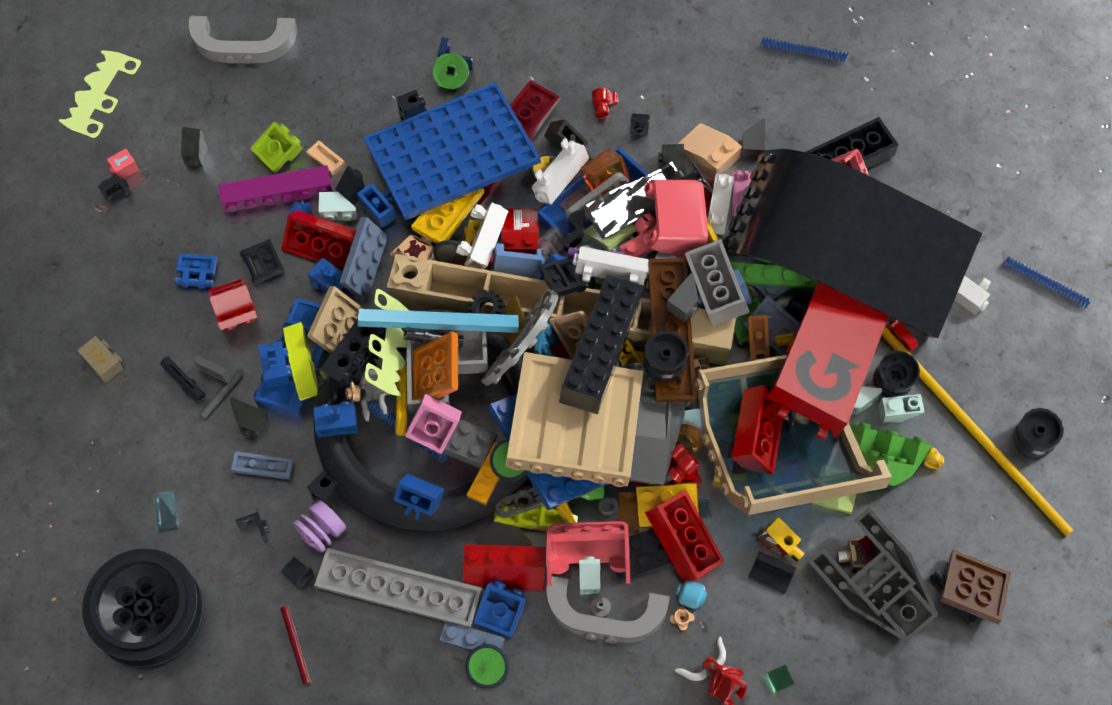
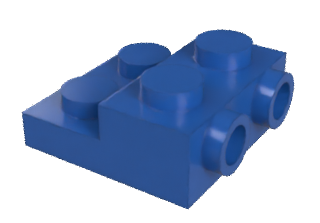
M494 581V584L490 582L486 587L474 623L513 637L528 597L524 596L525 592L513 588V591L506 589V584Z

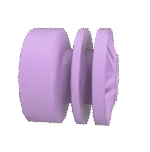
M316 499L307 508L312 517L309 518L301 514L299 517L303 523L295 520L292 524L297 530L298 535L309 546L323 553L326 548L322 542L328 546L332 544L327 535L330 534L337 538L346 529V525L332 509L321 500Z

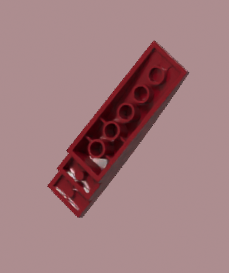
M532 80L526 84L510 104L530 141H532L560 100V96ZM502 180L483 187L484 194L476 204L483 207Z

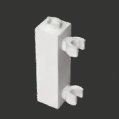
M564 138L561 142L563 150L544 173H542L541 169L535 173L537 181L532 186L535 198L539 202L552 204L587 162L589 156L584 145L574 141L568 142L567 138Z
M716 174L708 220L717 238L723 241L734 177L727 174Z
M491 203L486 210L478 204L472 209L470 215L481 219L473 244L470 246L467 242L462 241L456 250L458 254L467 256L465 266L483 270L488 266L508 210L494 203Z
M580 246L579 254L575 253L573 265H577L575 273L583 274L582 281L589 282L590 276L605 279L606 275H610L644 286L648 259Z
M964 276L955 301L974 315L979 310L983 312L989 304L987 300L990 294L986 290L991 282L984 278L978 286Z

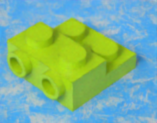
M273 122L250 149L273 172L277 173L287 160L292 161L303 148L300 146L301 140L295 135L291 137L288 134L290 130L283 123L279 125Z

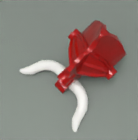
M719 637L717 639L719 656L716 661L712 656L701 663L704 670L700 673H691L680 668L676 669L675 672L691 681L704 680L710 676L709 690L707 691L711 698L717 696L723 705H734L730 699L734 690V684L740 686L735 692L740 699L744 698L748 684L741 678L744 674L740 668L736 669L723 665L726 660V650L722 638Z

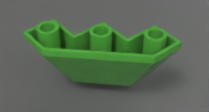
M859 422V425L850 424L866 464L870 466L871 470H873L876 461H885L892 476L888 485L896 486L912 477L932 448V445L925 443L926 439L914 436L913 439L898 435V431L887 429L885 432L870 428L871 424Z

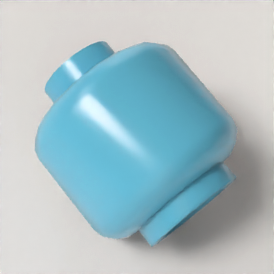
M686 580L684 584L680 583L676 595L679 596L680 604L691 609H697L699 606H703L708 592L705 591L704 585Z

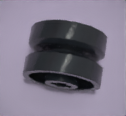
M661 331L651 336L645 345L643 355V367L646 374L658 382L677 380L683 375L689 356V348L686 341L679 334L671 331Z
M1044 408L1031 409L1025 413L1014 429L1013 438L1015 445L1022 453L1029 457H1045L1054 450L1062 439L1064 427L1060 418L1052 411Z

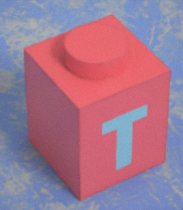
M127 149L107 159L110 165L107 168L112 176L117 174L120 179H125L139 171L136 162Z

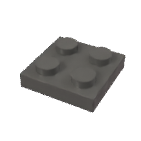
M461 419L444 449V454L481 469L498 434Z

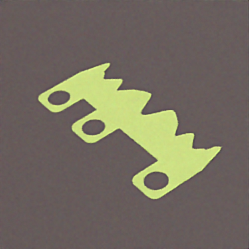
M101 51L105 55L106 61L96 64L100 71L92 72L84 78L91 87V90L75 92V101L78 107L70 108L72 117L60 119L59 122L70 130L96 138L103 128V123L90 119L94 109L105 113H111L114 110L118 100L104 94L118 70L128 74H135L141 65L140 60L119 52ZM134 61L136 67L133 70H127L125 68L126 62ZM106 99H110L113 102V106L109 109H104L101 105ZM88 125H98V131L93 134L87 131Z
M376 289L375 304L383 310L409 311L398 300L382 290ZM379 294H382L386 297V306H382L379 303ZM386 328L385 341L374 334L370 335L369 350L381 357L383 361L381 370L368 363L365 370V379L381 390L401 397L402 395L395 385V382L401 380L396 371L402 369L406 361L397 351V347H407V340L403 339L404 336L401 328ZM373 340H378L380 342V352H377L373 349ZM369 369H374L377 372L378 379L376 381L370 379L368 375Z

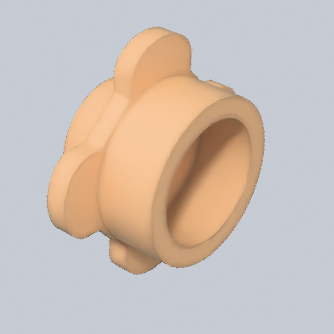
M353 382L350 383V387L346 388L345 391L346 399L350 403L360 401L359 385L354 386Z
M679 606L675 614L670 617V622L678 625L682 631L686 630L687 625L694 621V615L683 606Z

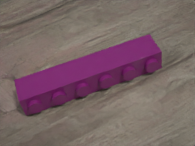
M328 165L218 184L220 203L224 212L253 209L263 205L270 206L280 202L288 203L292 200L319 196V192H333Z

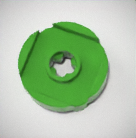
M455 53L443 54L434 63L433 77L437 84L443 88H459L466 82L469 76V67L466 60ZM449 66L455 68L454 76L451 74L447 75L446 72H448L447 68Z

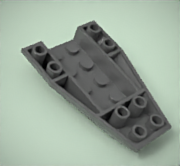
M630 363L618 366L620 368L643 371L629 481L663 486L673 456L671 452L675 449L685 416V402H656L655 382L646 374L643 364Z

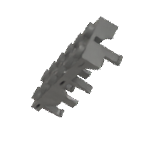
M670 162L651 174H646L630 184H624L608 192L595 201L586 204L583 209L603 240L635 224L640 217L645 219V214L653 215L656 213L654 198L651 199L645 196L644 185L650 180H681L685 177L682 171L677 173L678 170L673 162Z

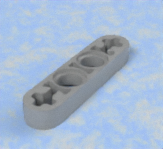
M623 173L614 174L572 205L566 211V219L568 220L572 212L579 211L588 202L595 201L601 197L603 191L608 190L610 192L624 184H629V180Z

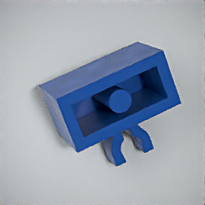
M371 183L357 193L359 204L378 226L383 229L396 219L395 209L391 205L396 202L393 197H388L391 194L389 188L382 195Z
M324 258L308 273L310 285L317 290L321 289L325 296L330 286H335L345 295L349 292L340 284L343 272Z
M282 341L259 345L266 387L290 384L289 376H292L291 366L287 365L286 359H289L288 350L283 347Z
M341 402L339 405L332 406L323 404L314 408L315 431L318 438L358 432L354 403Z
M407 474L398 483L393 501L408 506L404 513L406 516L411 513L412 509H415V519L419 520L422 513L431 516L438 509L444 489Z

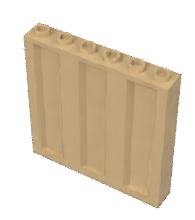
M524 352L505 467L517 471L527 470L535 474L546 473L555 477H571L574 480H590L598 484L609 483L617 487L628 486L631 477L643 371L616 367L597 415L559 403L561 388L572 360Z

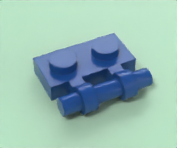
M179 253L176 271L178 274L183 275L182 278L175 277V285H182V287L186 288L189 286H198L199 289L213 288V280L206 279L207 276H215L217 257ZM190 274L199 275V279L190 278Z

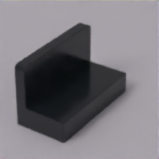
M759 551L748 578L785 594L796 571V567Z

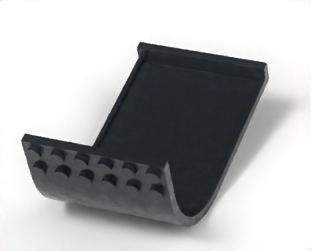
M772 149L761 152L757 159L758 165L750 175L751 181L749 186L743 192V200L736 208V216L729 224L728 235L722 241L727 255L750 257L791 270L923 332V335L927 337L939 338L982 233L865 173L833 160L792 149Z

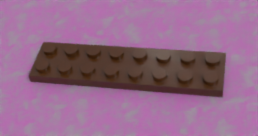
M687 258L648 259L652 336L661 331H671L679 334L686 341L689 348V356L683 375L672 382H658L654 380L656 402H696L691 318L689 317L686 322H683L666 310L667 300L688 277Z

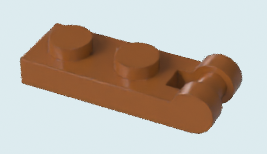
M768 315L748 316L750 361L757 360L756 355L764 354V359L770 358Z

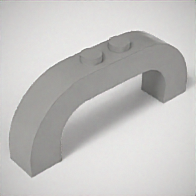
M189 16V32L195 48L201 55L216 62H227L230 64L271 62L282 57L291 49L297 35L295 18H277L276 30L266 40H216L209 36L210 24L207 16Z
M552 577V586H548L547 582V603L555 621L565 630L582 635L588 640H596V638L605 639V642L616 644L617 642H638L653 635L660 628L667 614L670 596L649 593L645 613L634 621H620L580 614L573 610L567 601L569 579Z

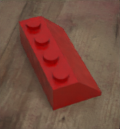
M296 210L287 217L281 250L315 262H319L324 258L333 266L343 271L357 230Z
M763 385L744 389L732 450V459L742 468L772 475L775 469L783 419L776 416L781 408V404L768 398L770 390Z
M686 490L645 512L683 584L686 580L693 581L700 578L724 562L720 551Z
M464 544L463 583L486 589L490 582L494 584V581H499L506 584L505 588L508 590L516 588L519 590L545 591L546 547Z

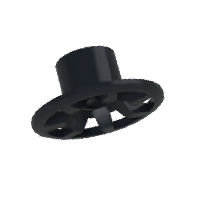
M691 159L694 170L682 179L702 182L703 186L713 193L702 172Z

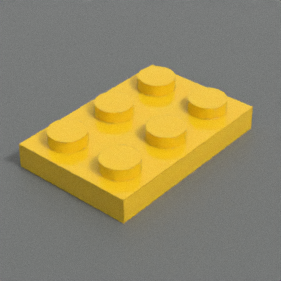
M697 483L637 486L639 527L652 526L645 514L646 511L684 490L687 491L699 513Z

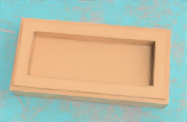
M319 140L306 151L307 156L319 166L328 165L329 173L332 176L345 165L343 159Z

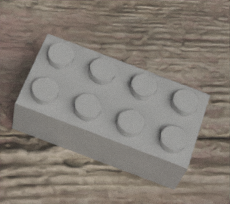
M721 239L685 253L712 326L749 313Z

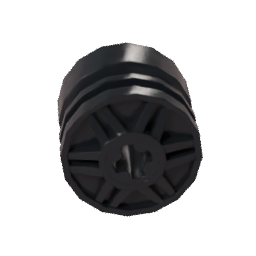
M900 350L891 351L882 358L874 371V386L882 388L881 395L886 398L905 396L919 378V364L914 356L908 352Z

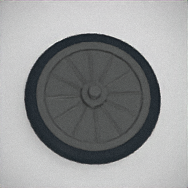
M455 240L441 241L433 250L434 257L438 262L458 264L466 262L467 256L456 252L461 242Z

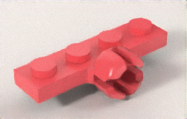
M645 214L646 221L640 217L635 222V230L639 235L619 247L620 252L623 251L625 255L641 258L653 251V249H649L648 240L649 231L657 225L653 215Z

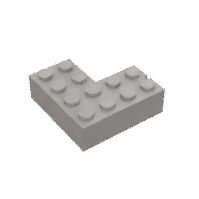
M428 330L445 334L454 332L464 337V339H461L464 340L463 347L458 348V374L487 373L486 332ZM407 340V404L409 413H416L422 400H413V350L424 344ZM449 394L437 400L449 405Z

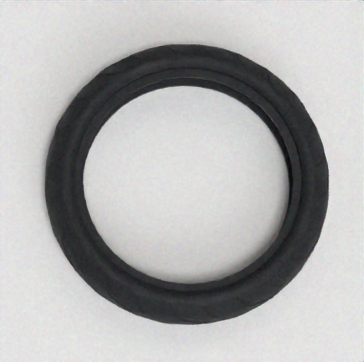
M422 309V310H416V311H425V312L462 313V312H458V311L443 310V309ZM486 332L488 365L490 367L500 353L511 346V343L500 332ZM380 342L374 350L381 351ZM397 347L399 353L407 350V347ZM371 353L351 382L354 383V386H360L361 376L365 372L368 363L375 367L378 366L373 358V353ZM524 353L520 356L517 363L513 367L511 366L501 377L511 396L518 393ZM323 378L318 388L315 408L323 404L332 406L339 405L341 402H349L346 399L345 391L346 388L350 387V383L347 387L341 389ZM313 417L315 446L323 469L338 482L337 490L363 513L385 524L403 529L438 531L463 526L494 512L495 505L500 500L515 494L528 479L527 474L517 481L499 479L486 505L467 497V493L474 482L473 480L464 486L444 491L438 509L431 516L422 513L421 518L416 520L415 509H412L411 513L406 516L404 513L408 506L393 501L397 488L378 480L358 462L349 447L347 434L318 438Z

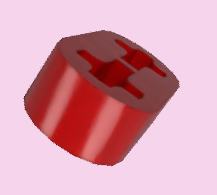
M894 319L886 325L888 330L909 352L918 347L916 339L898 320Z

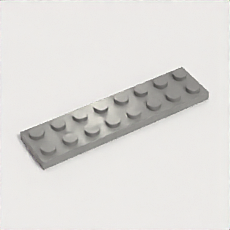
M330 548L326 549L314 585L318 589L469 628L472 627L482 593V588Z

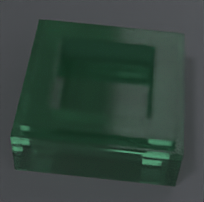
M786 665L766 673L775 693L795 684Z

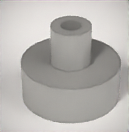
M604 597L595 598L591 602L590 607L592 615L606 618L611 611L609 600Z

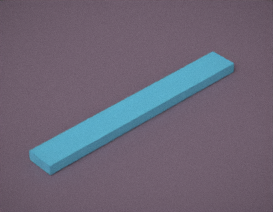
M359 309L358 314L359 327H407L412 329L518 333L519 328L518 315Z

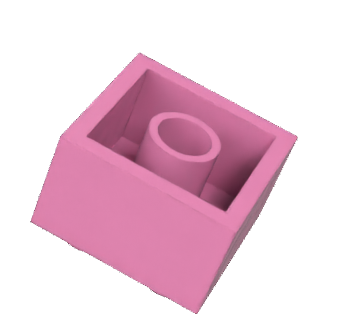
M425 394L408 426L405 437L442 454L460 420L462 411Z

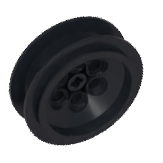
M148 548L123 552L104 563L91 578L82 602L83 622L92 641L113 660L132 667L155 666L177 656L193 640L200 626L203 614L201 591L187 568L174 556L161 550ZM151 586L152 590L144 594L145 588ZM133 596L130 603H125L127 597ZM163 597H169L165 604H160ZM126 616H131L129 622L122 623ZM161 617H166L163 624H158V620ZM147 626L146 632L139 634L140 628Z

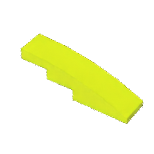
M300 322L285 327L283 330L298 397L302 401L317 396L318 385L315 366L311 360L304 326Z
M503 504L501 509L508 511V507ZM545 506L508 518H501L495 512L493 520L511 526L547 532V528L552 524L563 523L558 510L551 509L547 511ZM573 515V516H574V519H575V521H576V523H577L578 516H577V515Z

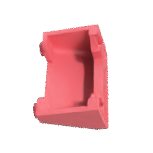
M650 180L644 185V192L647 198H654L657 223L648 233L649 249L684 259L686 258V252L704 246L708 239V227L703 183L696 180Z

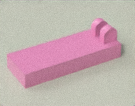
M737 170V172H733L731 219L735 218L736 208L742 202L743 192L751 181V173L749 171L741 173V170Z

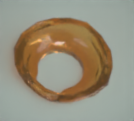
M682 424L679 436L685 435L692 442V446L686 448L689 453H697L703 446L702 434L696 427Z

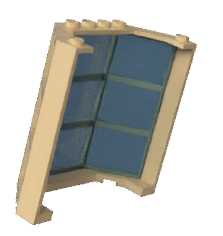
M787 355L699 370L695 385L698 390L703 432L702 442L707 446L709 460L715 466L714 472L716 478H719L721 482L722 494L726 495L727 501L742 512L752 515L887 488L892 476L885 461H876L873 470H871L870 466L866 464L849 423L835 439L832 436V431L829 430L826 438L822 440L816 437L820 425L809 420L808 424L796 423V419H793L794 425L789 435H780L774 474L769 475L742 468L732 459V450L744 389L765 385L771 391Z

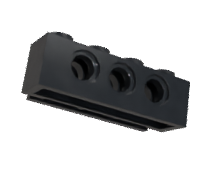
M357 319L319 369L322 378L341 389L347 387L372 353L369 350L370 335L374 334L382 339L385 336L386 328L359 327ZM378 340L372 341L373 349L379 344Z

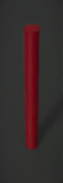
M284 606L280 609L303 685H308L311 683L289 607Z

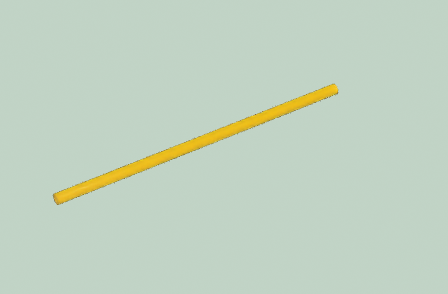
M884 327L881 336L895 351L900 350L911 354L888 328ZM918 362L920 368L919 378L1065 537L1073 532V529Z

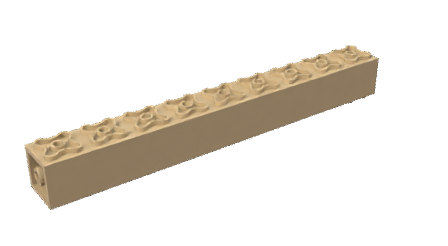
M399 254L395 255L387 285L388 295L409 309H443L470 313L468 307L471 306L468 303L469 301H474L471 297L473 295L477 297L478 291L482 294V290L487 292L492 290L501 297L505 305L514 295L518 296L522 312L525 313V316L529 315L545 291L549 289L545 280ZM586 288L582 293L574 292L558 297L557 304L548 321L550 318L583 311L590 317L600 290ZM641 298L626 340L631 342L636 350L644 351L648 339L652 336L650 299ZM488 302L484 304L480 310L481 314H489L493 310V303ZM698 308L695 316L691 318L694 359L708 357V363L726 366L731 350L736 318L712 326L706 309Z

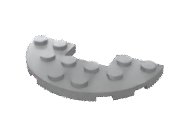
M551 289L545 291L525 319L527 321L525 327L511 346L500 353L482 378V383L486 386L491 383L496 384L502 375L517 363L524 351L535 345L537 342L536 336L539 332L542 333L549 325L547 320L557 304L558 294Z

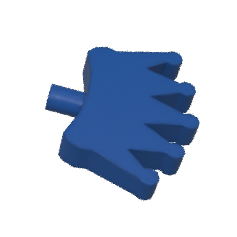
M300 200V204L293 203L289 214L299 210L313 215L311 204H304V200Z

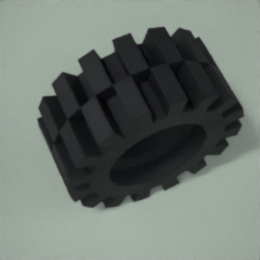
M482 290V294L478 291L477 297L474 295L471 297L474 301H469L468 303L471 306L468 307L470 313L481 314L482 306L490 302L493 303V310L489 314H506L504 301L492 290L488 292Z

